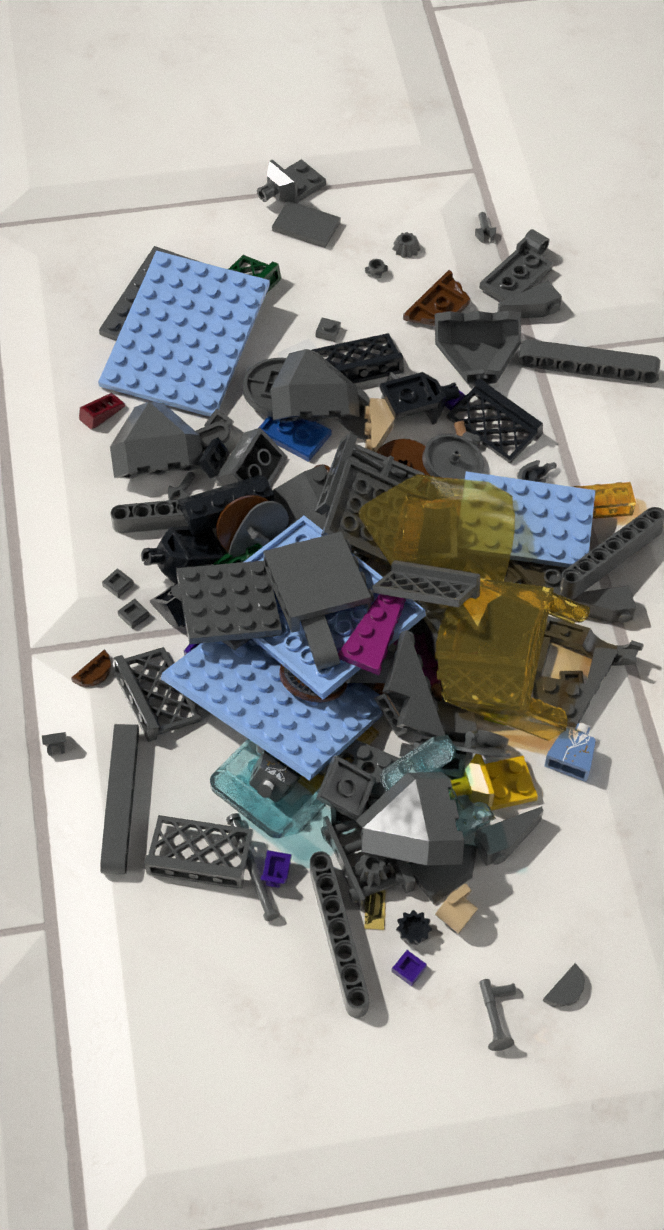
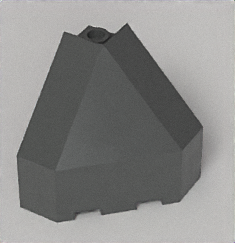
M449 311L436 313L435 345L467 384H474L479 378L487 384L497 383L521 344V313L514 311L495 313L483 311L458 313Z
M304 349L288 354L271 388L273 420L287 423L301 419L316 422L330 418L345 421L360 417L358 390L353 382L318 352Z
M149 401L134 407L110 446L114 478L132 479L143 474L162 475L173 470L192 471L201 468L198 463L203 455L200 435L164 403Z
M442 772L406 773L356 820L363 827L361 830V852L423 865L462 864L464 837L462 831H457L456 820L459 819L456 802L455 800H450L448 792L452 788L450 778Z

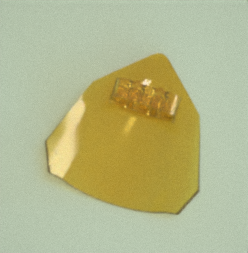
M417 474L372 499L360 508L359 517L391 566L396 560L480 574V596L477 599L469 598L463 603L471 617L484 614L487 605L497 599L508 568L515 531L513 496L490 482Z

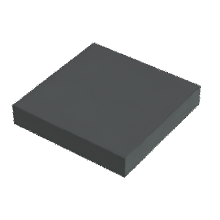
M336 755L331 760L316 799L356 821L364 812L376 777Z

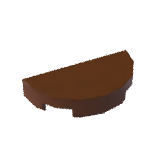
M104 649L71 677L72 682L79 686L90 687L105 681L112 667L110 656Z

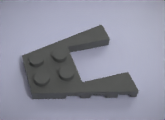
M528 634L529 661H533L531 677L535 712L531 715V719L576 728L588 709L594 694L599 690L602 680L611 669L614 659L618 657V650L595 646L586 684L542 676L551 638Z

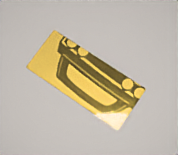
M386 889L366 896L364 929L384 930Z

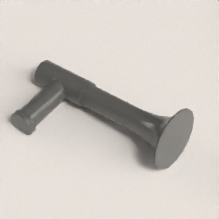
M483 979L479 984L493 1031V1041L489 1043L488 1049L491 1051L505 1050L514 1044V1040L506 1037L502 1030L495 997L510 994L516 995V987L514 983L492 987L490 979Z

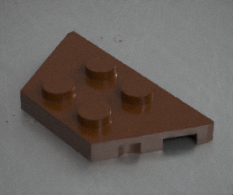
M448 270L403 314V320L435 326L436 313L449 311L461 313L470 304V298L462 290L461 284L454 280L452 271Z

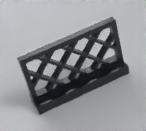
M389 333L312 349V351L318 352L320 355H329L326 360L354 384L387 377L390 375V372L395 375L404 373L403 355L401 352H398ZM379 342H387L385 346L377 344ZM360 346H366V347H368V348H367L366 350H362V349H359L358 347H360ZM372 349H375L380 351V353L375 354L371 353ZM346 350L348 353L345 355L339 353V351ZM353 353L361 355L359 359L351 357ZM334 357H335V358H338V359H341V361H340L339 363L334 362V361H331V360H332Z
M480 378L474 383V388L447 414V419L453 423L464 421L467 432L474 435L477 434L483 445L508 463H511L535 438L538 440L543 435V423ZM476 396L481 400L482 405L469 406V401ZM494 409L497 411V416L485 417L484 410ZM482 410L483 417L470 418V411ZM467 411L468 418L458 419L455 415L458 412ZM509 420L513 423V427L501 428L500 421ZM498 421V429H486L485 422ZM483 422L484 430H473L471 428V423ZM525 431L529 434L526 439L517 440L516 432ZM514 432V440L502 441L501 433ZM499 434V441L490 442L487 440L486 435ZM515 445V450L511 455L503 451L502 446Z

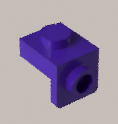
M267 850L264 871L261 875V880H265L267 886L280 888L281 883L287 884L292 854Z

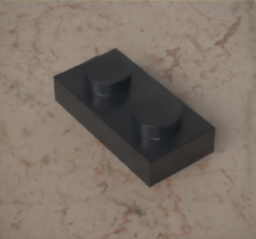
M217 437L211 440L198 463L210 479L214 478L220 472L230 452L220 438Z

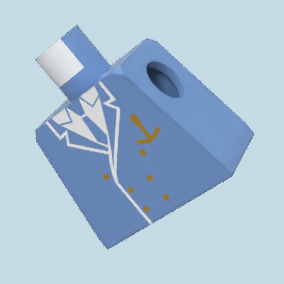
M578 723L575 730L564 728L548 751L544 767L587 782L596 742L594 737L588 736L590 727L584 723Z

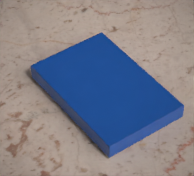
M268 416L258 427L277 446L307 462L314 457L332 435L331 429L317 422L304 419L283 423L275 421L273 417Z

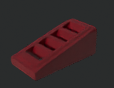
M110 393L81 406L79 420L92 430L123 409L125 403L113 393Z

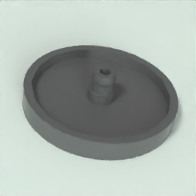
M441 434L433 437L427 443L422 455L423 465L429 475L438 482H448L450 487L454 488L464 487L466 471L482 473L484 467L483 456L479 449L466 438L455 434Z

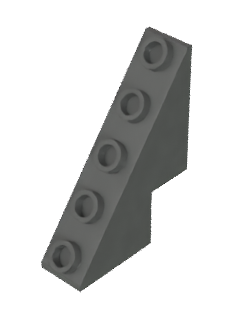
M405 630L399 635L383 692L404 699L397 727L432 739H444L447 733L443 721L439 719L437 713L439 707L436 700L432 699L430 681L427 676H424L421 668L423 667L422 658L416 653L414 648L415 638L412 632Z

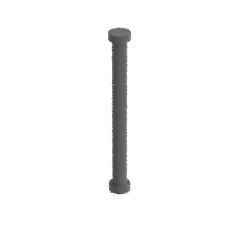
M233 813L226 818L228 825L242 828L239 813ZM235 836L239 846L245 843V836ZM250 849L246 866L264 910V920L272 921L279 914L272 906Z

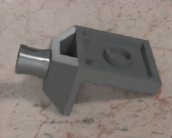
M272 159L269 161L267 183L257 189V195L263 202H267L275 196L280 201L287 202L289 200L298 203L324 187L326 179L302 159L286 169L282 168Z

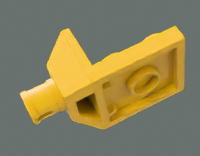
M475 754L465 769L464 777L451 780L452 788L448 790V792H451L449 793L451 799L468 795L470 802L486 812L537 801L538 797L524 756L485 764L482 755Z

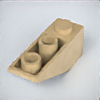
M370 398L369 406H365L364 419H367L364 433L368 435L365 448L376 452L392 431L395 418L385 399Z

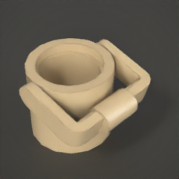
M466 883L457 890H454L435 914V916L458 934L478 910L474 904L466 899L472 891Z

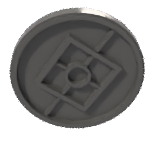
M284 357L258 362L246 372L243 379V395L248 404L256 411L273 417L271 388L286 360Z

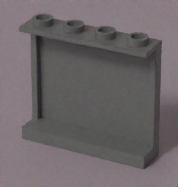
M342 532L263 551L265 570L291 633L300 631V621L360 605H364L368 611L371 607V602H374L372 590L366 587L365 575L359 571L357 557L352 556L350 542L348 539L345 540Z

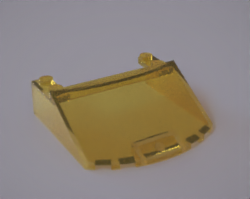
M480 578V596L477 599H467L460 607L448 606L439 627L435 655L436 659H438L439 668L437 678L441 680L444 700L546 741L557 737L566 731L568 720L565 711L562 708L544 703L539 699L531 698L548 615L571 624L575 622L581 623L588 618L590 607L553 593L554 588Z

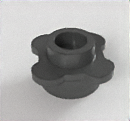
M372 259L369 262V266L365 267V273L371 274L375 278H381L382 274L388 271V266L384 265L381 259Z

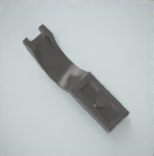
M547 616L539 632V636L550 637L552 642L582 650L591 659L593 658L595 646L617 649L618 657L614 659L611 666L635 665L637 662L636 655L644 647L643 643L633 640L626 645H613L597 637L591 628Z

